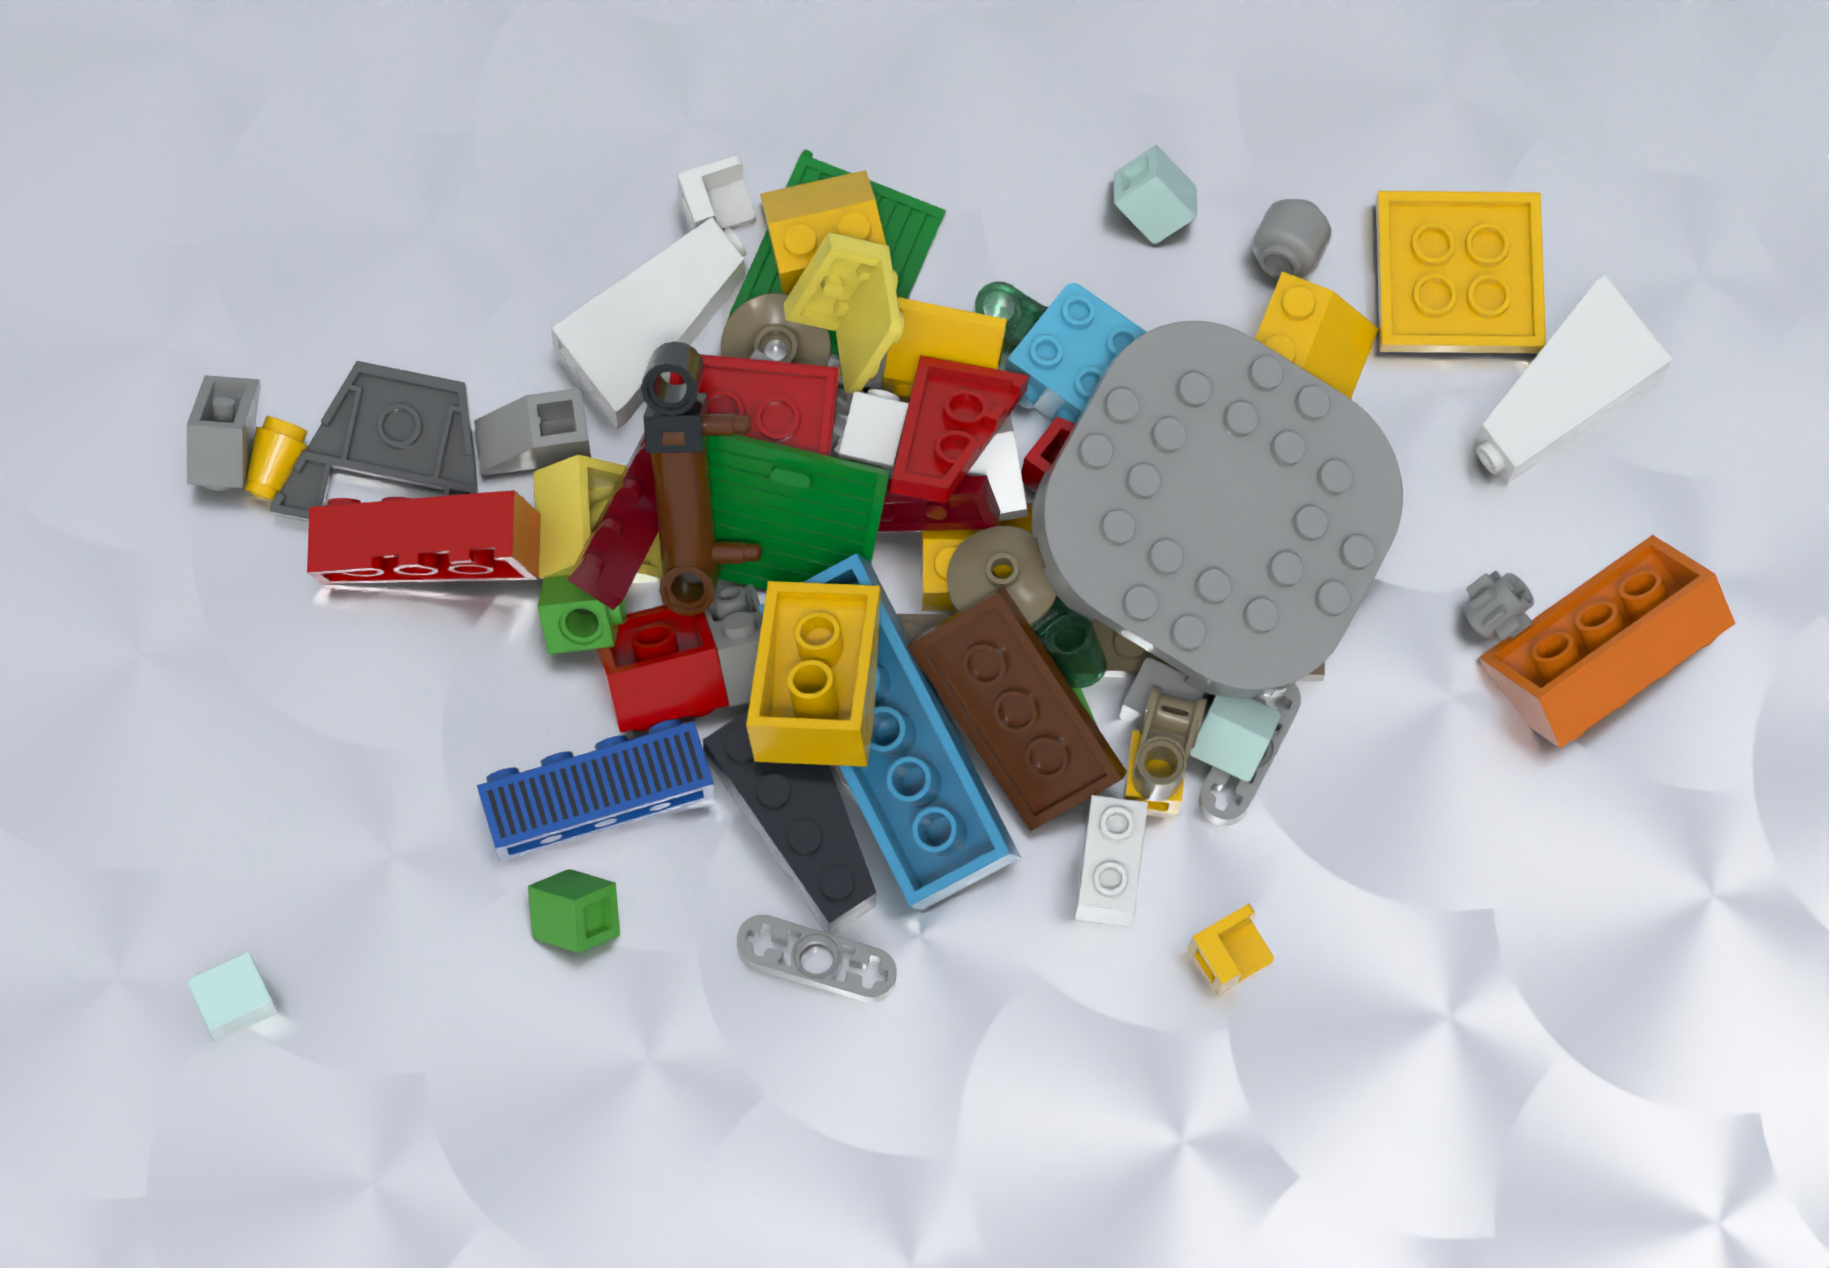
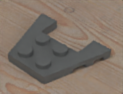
M356 361L321 419V425L306 451H302L293 466V472L281 492H278L273 499L270 512L273 515L309 522V507L325 506L333 469L444 490L443 496L479 493L467 385L465 382Z

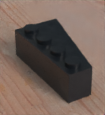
M747 710L703 739V751L706 760L823 931L834 935L876 907L877 892L830 766L755 762L746 727Z

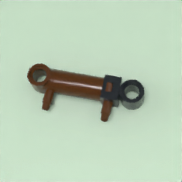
M673 341L662 344L651 355L642 379L641 392L647 404L643 416L646 452L652 453L662 563V578L659 592L663 603L668 609L679 615L692 616L707 610L713 602L721 575V564H744L746 562L759 561L761 559V546L759 544H746L744 541L715 542L706 441L708 436H734L736 433L750 432L751 418L748 415H735L734 413L709 414L707 393H698L705 369L702 356L692 346ZM666 372L676 373L684 379L685 383L681 385L670 384L661 377V374ZM685 573L693 574L702 583H687L679 575Z

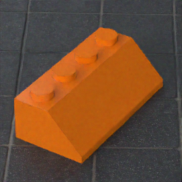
M1651 535L1532 619V624L1514 638L1509 636L1481 655L1479 659L1482 666L1529 727L1561 749L1570 741L1582 736L1587 729L1612 711L1623 707L1629 699L1657 679L1669 674L1674 667L1699 649L1711 644L1720 634L1736 623L1716 574L1661 539Z

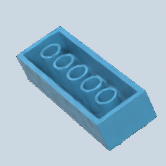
M856 553L802 582L874 585L881 588L875 711L868 767L839 766L909 906L924 910L1020 859L1021 856L933 684L908 649L907 645L910 643V639L870 561ZM765 603L758 606L762 616Z

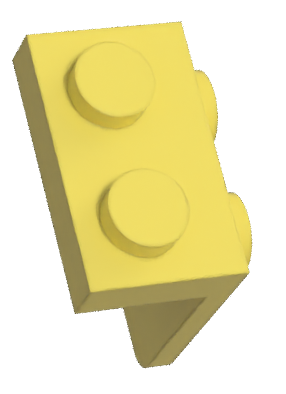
M828 232L783 304L785 320L836 331L844 391L854 394V391L861 392L867 381L875 378L886 352L892 344L898 343L902 336L904 314L899 311L896 293L898 276L892 268L889 246Z

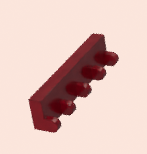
M645 431L567 578V581L612 610H615L624 600L659 531L652 453L646 452Z

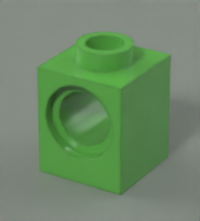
M569 575L544 578L537 608L548 654L615 646L619 624L626 623L625 598L615 610H612L567 581ZM575 609H587L594 614H582Z

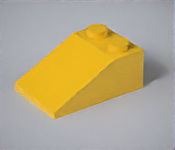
M768 581L746 724L755 762L868 767L875 711L881 605L880 586Z

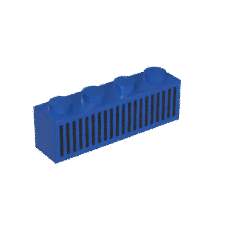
M679 719L664 721L649 728V734L628 740L625 735L613 736L595 744V750L574 756L571 751L559 752L542 759L540 762L541 766L519 772L518 768L511 767L488 775L486 777L487 782L477 785V789L498 861L500 862L714 798V783L695 722L682 724Z

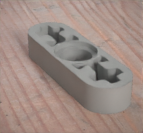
M1295 683L1279 691L1284 694L1282 703L1289 709L1288 711L1282 708L1277 709L1281 714L1275 731H1278L1277 736H1272L1266 749L1265 757L1260 761L1252 777L1254 779L1253 783L1249 784L1240 779L1233 795V799L1239 803L1238 807L1229 804L1224 811L1215 807L1216 797L1210 792L1211 790L1221 792L1225 788L1231 774L1212 766L1202 785L1198 799L1200 811L1209 822L1219 826H1229L1239 822L1245 816L1300 708L1301 695ZM1274 692L1262 695L1270 697ZM1255 695L1251 698L1266 705V701L1260 697L1261 695Z
M769 915L750 917L741 925L737 934L739 957L752 969L866 1003L884 1000L895 987L897 975L895 962L882 949ZM765 929L771 931V941L773 943L787 947L788 936L797 937L798 939L791 951V966L780 964L784 959V952L776 949L767 948L763 956L755 955L753 944L746 941L749 936L758 937L761 930ZM812 944L824 945L833 955L831 967L820 974L806 971L800 963L802 951ZM842 952L853 954L849 959V966L858 969H866L869 966V962L880 964L879 973L887 977L886 981H875L872 989L862 986V976L846 971L845 982L835 980L841 970Z

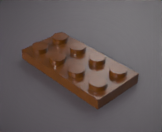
M1004 585L913 638L907 645L1030 831L1086 801L1092 795H1096L1118 783L1125 777L1126 769Z

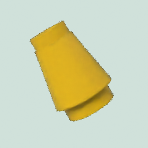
M266 416L262 427H256L244 491L272 502L276 494L281 492L293 472V466L302 451H306L308 446L304 444L308 431L287 421Z

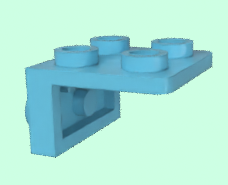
M1070 283L1064 287L1007 358L1004 371L1030 375L1028 389L1018 402L1019 405L1028 409L1034 407L1050 418L1051 424L1057 416L1075 424L1097 386L1096 380L1102 371L1122 350L1146 333V331L1081 285Z

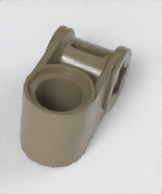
M1152 685L1139 732L1141 739L1132 769L1134 788L1142 797L1150 801H1163L1170 799L1177 793L1186 771L1191 748L1194 749L1207 699L1199 697L1195 702L1163 694L1161 687ZM1154 759L1163 760L1172 767L1174 774L1164 779L1156 778L1149 774L1145 764Z

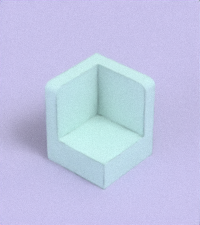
M1157 144L1114 172V204L1152 243H1159L1197 218V188L1195 184Z
M1216 695L1199 729L1194 749L1191 748L1190 755L1248 782L1252 779L1271 741L1281 714L1277 710L1251 698L1235 699Z
M249 951L193 976L187 982L214 1041H219L278 1013Z

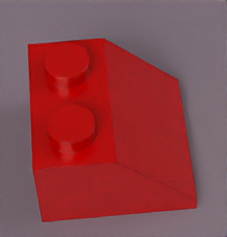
M666 605L629 613L627 614L626 623L619 624L615 646L597 649L620 733L630 730L647 731L652 726L664 721L686 716L702 717L710 714L714 709L729 706L717 648L704 611L697 615L685 616L673 612Z

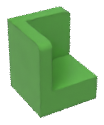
M568 869L528 886L532 935L536 940L581 953L620 936L615 882Z

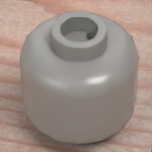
M1283 199L1273 203L1266 211L1253 237V252L1261 268L1270 276L1279 279L1283 271L1298 278H1303L1311 275L1318 267L1331 241L1332 228L1326 216L1314 203L1304 199Z

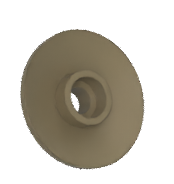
M765 294L746 301L730 316L722 333L721 356L750 359L755 349L765 354L770 346L780 345L786 350V355L777 362L828 366L831 352L830 336L827 329L785 320L783 304L789 295Z
M995 526L974 533L956 549L948 566L947 588L951 602L957 612L1004 585L1029 625L1032 626L1049 612L1057 595L1042 571L1046 566L1040 553L1038 540L1033 539L1031 532L1018 527ZM999 565H1007L1012 568L1013 573L1006 579H999L992 574V571Z

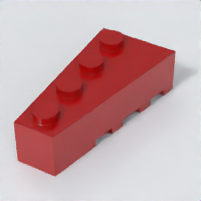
M515 490L423 498L386 497L382 501L362 503L360 500L352 498H332L328 500L326 506L309 507L307 573L322 584L539 580L541 514Z

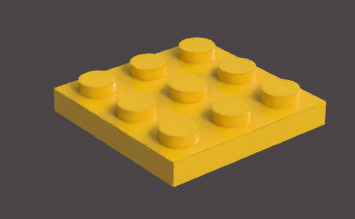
M1378 191L1376 196L1380 352L1539 353L1546 345L1541 192Z

